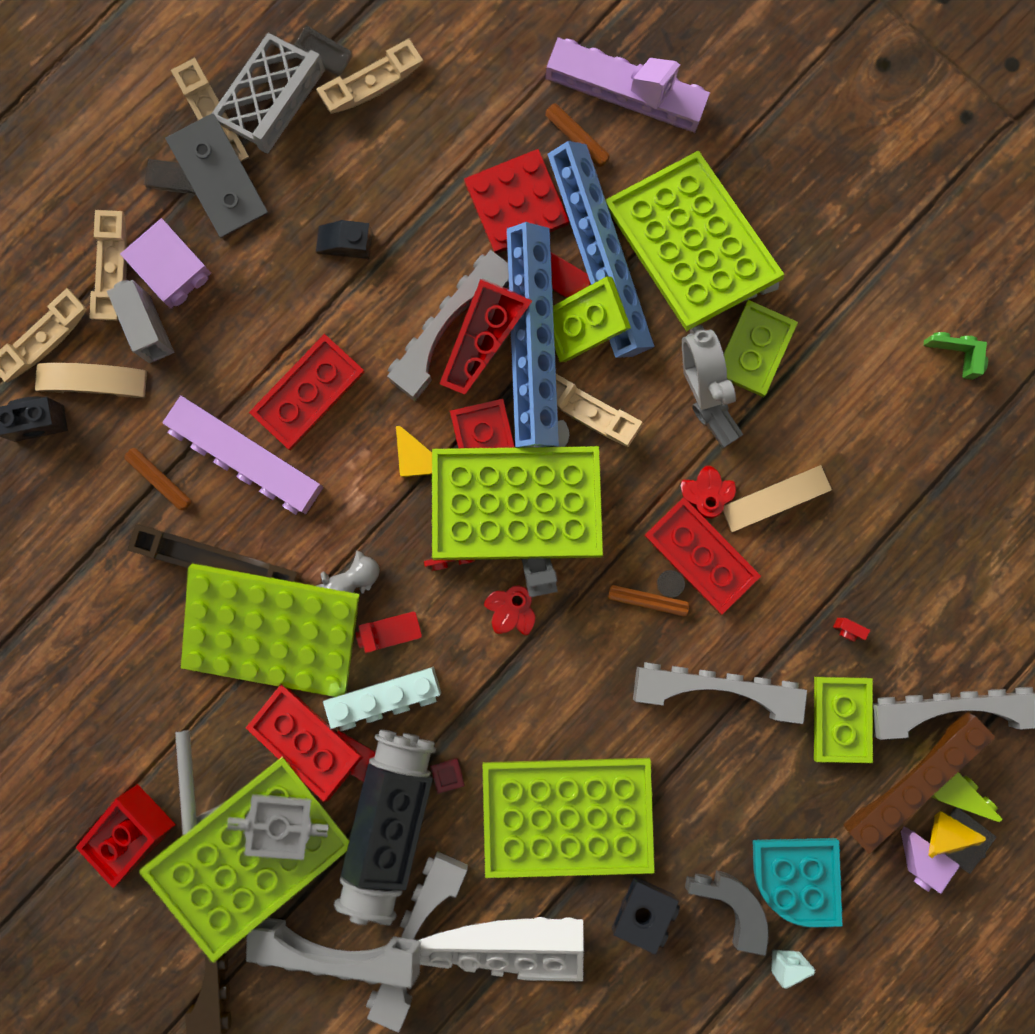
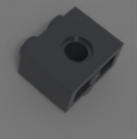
M48 397L19 398L10 401L8 405L0 406V437L17 442L68 431L64 405Z
M634 876L611 927L613 935L656 955L658 948H663L667 941L669 933L666 930L670 921L674 922L678 916L680 905H678L679 901L676 895ZM640 908H647L649 910L648 916L644 919L635 917L636 911Z

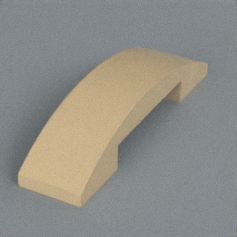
M407 39L387 50L386 57L344 80L340 76L317 88V92L330 113L347 110L395 86L415 71L423 63V59L410 39Z
M193 58L171 70L198 120L211 114L219 104V101L197 60ZM224 112L221 117L228 119L226 113ZM222 126L239 160L242 162L248 159L249 156L237 134Z
M95 210L94 238L97 239L95 291H91L90 319L119 321L107 291L114 288L116 283L126 280L127 261L120 255L127 248L125 215L123 211Z
M66 288L47 306L50 311L13 345L6 344L0 349V377L4 382H10L42 360L66 338L83 317L87 309L70 289Z
M40 363L37 364L35 391L114 394L120 397L145 398L147 371L97 364Z
M556 374L557 409L599 434L629 447L642 427L643 422L620 409L617 411Z
M820 465L724 506L722 512L730 531L734 532L829 492L832 489Z

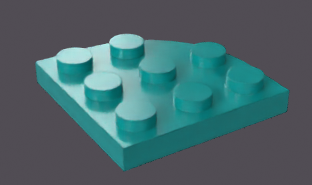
M837 838L753 840L755 881L761 896L772 910L785 920L800 926L842 927L840 851Z

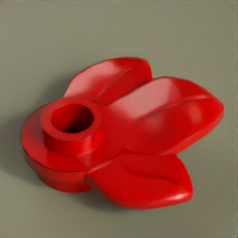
M707 465L700 471L697 481L687 479L681 481V492L690 504L696 505L698 512L702 516L715 518L722 513L724 505L733 500L736 486L734 481H722L719 472L712 466ZM706 501H714L715 506H707Z
M516 585L507 591L497 590L492 592L485 600L484 606L494 611L492 627L496 634L507 633L516 627L526 636L533 629L535 613L530 607L532 597H529L526 587ZM520 596L523 602L516 604L513 601V597Z

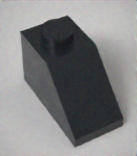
M340 220L320 225L316 253L370 260L373 237L370 224Z

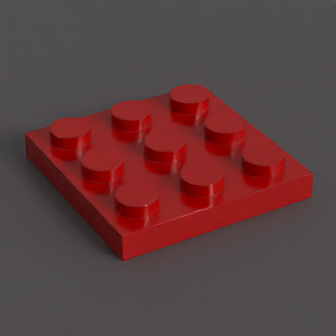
M539 149L464 178V183L492 250L496 254L508 250L507 228L528 222L547 227L552 232L569 225L568 217Z

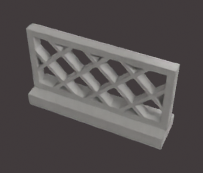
M267 33L212 113L216 115L221 126L257 144L259 150L268 154L325 71L320 54L312 50L307 53ZM271 44L280 48L281 54L266 57V51ZM296 57L303 60L300 66L288 68L287 60ZM284 62L285 70L270 73L269 64ZM265 66L266 75L252 78L251 73L254 68ZM288 78V83L285 87L274 90L273 80ZM269 82L271 91L256 94L254 85ZM251 88L252 96L237 99V93L240 89ZM273 98L274 103L271 108L260 111L258 102ZM254 103L256 112L241 116L239 106ZM236 107L238 117L230 119L221 117L225 110ZM258 119L259 125L253 133L244 129V122Z

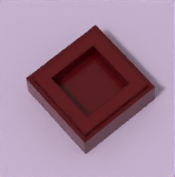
M458 758L430 766L438 794L465 786Z

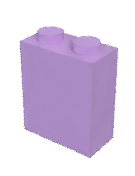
M162 218L120 253L170 308L182 304L187 299V294L194 288L204 285L211 274L206 266Z

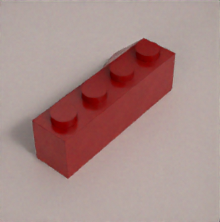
M480 279L440 385L465 395L533 300L488 280Z

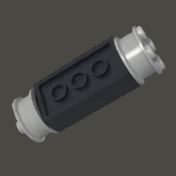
M380 729L379 734L375 735L378 745L375 757L370 758L341 873L340 882L343 884L341 897L335 901L334 906L338 912L351 916L350 920L354 923L367 924L368 921H375L379 924L391 925L397 915L393 910L396 897L400 896L402 890L407 888L433 779L430 777V771L427 770L430 755L436 752V748L434 747V742L419 739L417 735L403 733V736H396L395 732Z

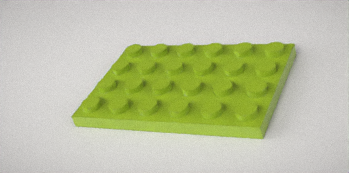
M699 151L605 200L610 215L686 331L782 281L784 278L783 271Z
M599 446L432 449L433 560L602 558Z
M191 564L188 568L181 669L274 686L282 684L286 688L333 697L344 695L347 693L360 594Z
M282 756L140 869L139 872L213 963L342 856L348 849L349 840ZM252 794L311 799L309 812L311 824L328 825L327 837L309 836L305 845L304 860L245 856V833L243 830H227L228 817L246 819L251 808Z
M650 758L483 762L485 878L654 873Z

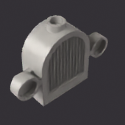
M702 325L690 329V334L682 338L683 373L700 409L704 410L721 404L726 405L735 402V391L731 381L727 380L725 359L716 334L713 330H704Z

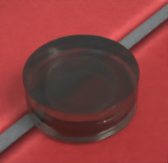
M667 570L658 576L656 586L661 595L671 598L683 592L685 581L678 571Z

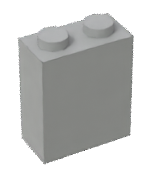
M124 280L116 283L114 288L107 291L132 352L148 363L174 353L151 297L133 280Z

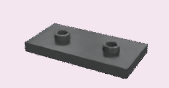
M214 113L165 138L220 238L268 214L266 207Z

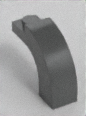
M550 558L522 559L529 597L558 592L556 574Z
M716 870L714 881H712V877L704 874L686 877L685 888L689 894L719 899L728 903L733 908L735 928L732 943L737 950L766 955L768 926L764 911L755 896L741 881L730 874Z

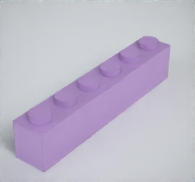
M557 38L546 68V79L694 133L710 92L705 91L699 85H688L676 78L673 90L656 110L630 91L633 82L631 75L637 66L630 64L624 58H613L605 55L599 49H588L580 46L571 39L563 40Z
M182 396L179 397L162 422L170 428L167 433L181 442L184 437L193 442L191 445L193 450L203 456L207 452L216 457L213 462L228 471L232 467L239 472L236 477L248 485H251L252 482L257 483L261 486L259 492L274 500L277 496L285 501L282 506L295 515L298 511L306 514L323 489V486Z

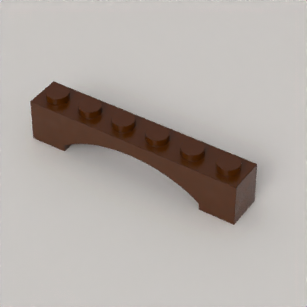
M965 711L945 730L946 733L912 771L885 794L866 807L863 806L843 824L849 834L869 854L996 738L976 716Z

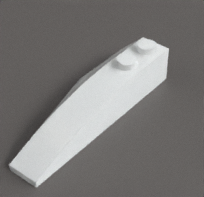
M537 917L535 919L494 921L465 926L418 940L421 941L420 965L448 969L452 964H456L464 969V971L474 973L478 968L492 970L491 975L501 977L504 972L517 973L518 979L583 981V920Z

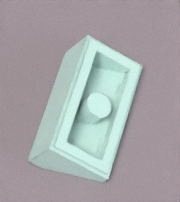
M772 951V973L783 988H788L814 974V968L799 951Z

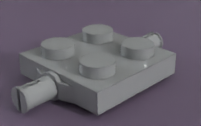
M252 794L251 808L246 819L228 817L227 830L244 831L246 837L245 856L304 860L305 845L309 836L327 837L328 825L311 824L309 817L311 799Z

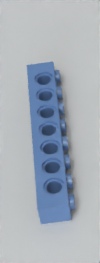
M567 141L548 153V157L590 283L592 285L606 276L612 277L630 323L631 329L609 339L615 358L633 357L653 348L654 344L587 144Z
M524 222L507 228L509 290L533 300L511 330L515 445L518 448L559 446L550 230L544 226Z

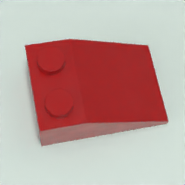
M137 784L113 801L77 845L76 849L112 888H115L166 837L176 824Z

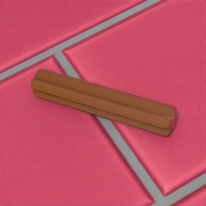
M555 103L547 109L546 117L572 142L587 144L591 159L596 165L602 167L607 163L610 157L609 153Z
M131 448L125 454L124 459L178 510L184 511L190 506L191 499L141 452Z
M610 586L608 599L675 615L687 616L689 611V603L686 601L620 586Z

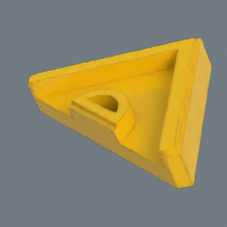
M396 426L400 477L432 475V452L401 426Z
M940 811L934 817L928 856L933 858L940 854L960 851L966 847L978 846L986 841V837Z

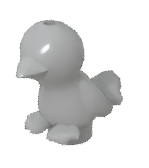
M356 550L354 561L349 570L330 578L327 573L321 572L323 584L316 586L353 593L356 588L360 587V591L363 594L365 589L369 591L372 584L377 580L380 570L379 565L374 559L364 556L362 552Z

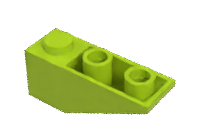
M959 772L932 796V798L991 820L997 822L1003 820L995 812L998 809L997 806L987 797L982 798L976 792L978 786L969 777H962Z

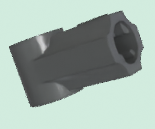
M697 402L692 404L697 418L702 424L708 426L722 448L743 435L729 414L727 404H721L704 410L700 409Z

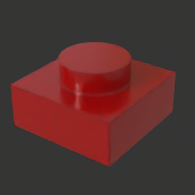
M837 618L833 628L841 631L839 636L851 642H855L856 639L866 640L870 632L869 629L847 618Z

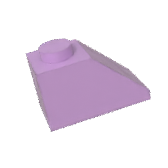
M649 58L644 66L639 64L632 73L631 79H633L630 91L657 110L673 90L680 64L676 61Z
M903 827L901 835L907 868L909 872L916 876L914 882L928 892L933 888L937 892L942 893L960 865L945 854L930 858L928 856L930 843L908 828Z

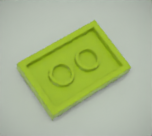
M609 276L553 306L554 346L560 362H567L631 329L614 280Z
M748 300L723 353L727 380H730L732 384L764 397L798 322Z
M814 677V761L873 763L872 678Z

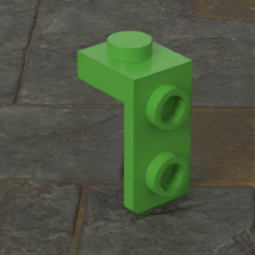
M936 332L924 340L923 346L965 352L962 378L975 379L983 375L988 367V357L986 356L987 342L977 341V337L961 336L960 338L950 337L949 333Z

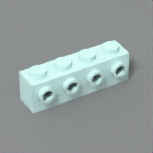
M431 667L323 701L331 729L339 727L340 731L356 727L355 721L366 718L367 723L382 719V713L390 710L395 715L410 710L409 705L419 702L420 706L437 702L436 696L441 694V689L435 669Z

